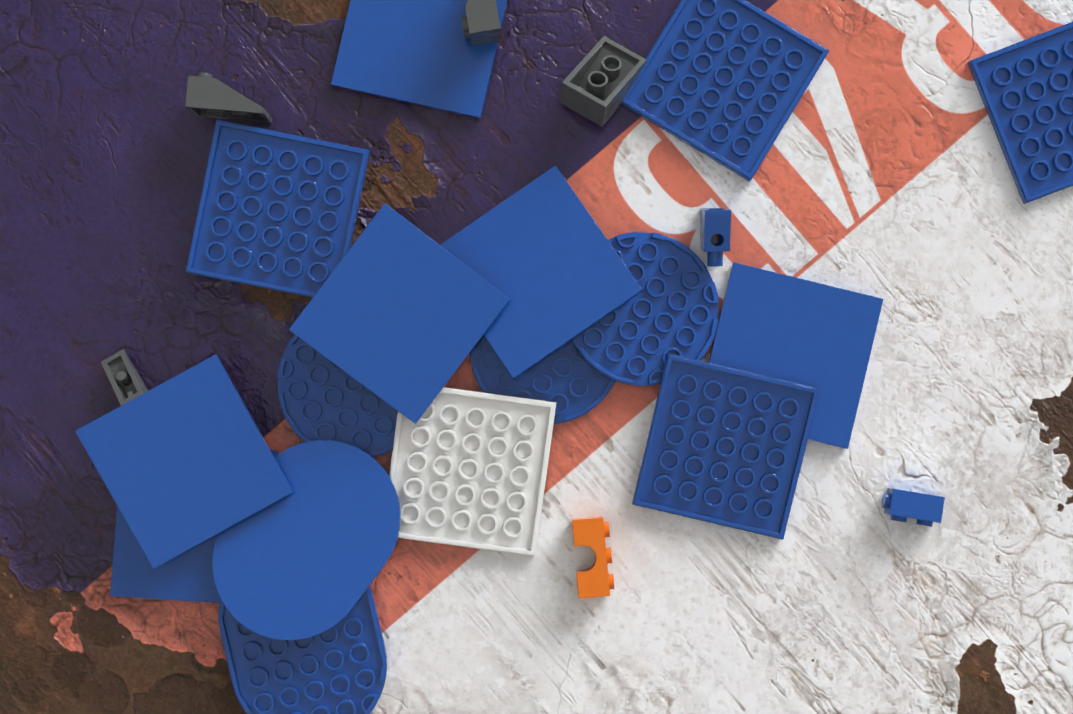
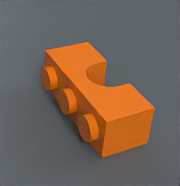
M602 516L572 519L574 546H588L595 552V562L590 568L576 570L578 597L581 599L610 596V589H614L613 573L608 574L607 563H612L611 547L606 548L605 537H610L609 522H604Z

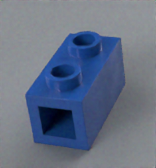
M888 488L887 493L883 494L881 506L885 508V514L891 515V520L907 522V517L917 519L916 524L932 527L933 522L941 523L945 497Z

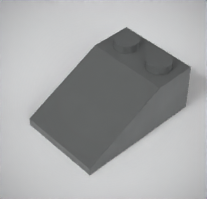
M467 0L465 6L466 16L461 17L465 39L470 38L471 46L502 41L496 0Z
M603 36L562 82L559 103L603 127L616 112L647 60Z
M198 72L196 76L188 75L185 107L196 117L272 123V117L263 107L216 78H212L211 74Z

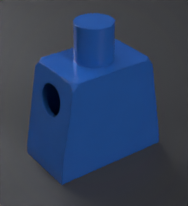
M700 208V248L702 251L707 252V266H723V252L730 251L731 210L726 208ZM718 234V243L712 244V236Z

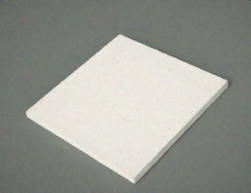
M443 387L416 424L398 411L389 477L396 489L401 508L399 538L535 556L556 402Z

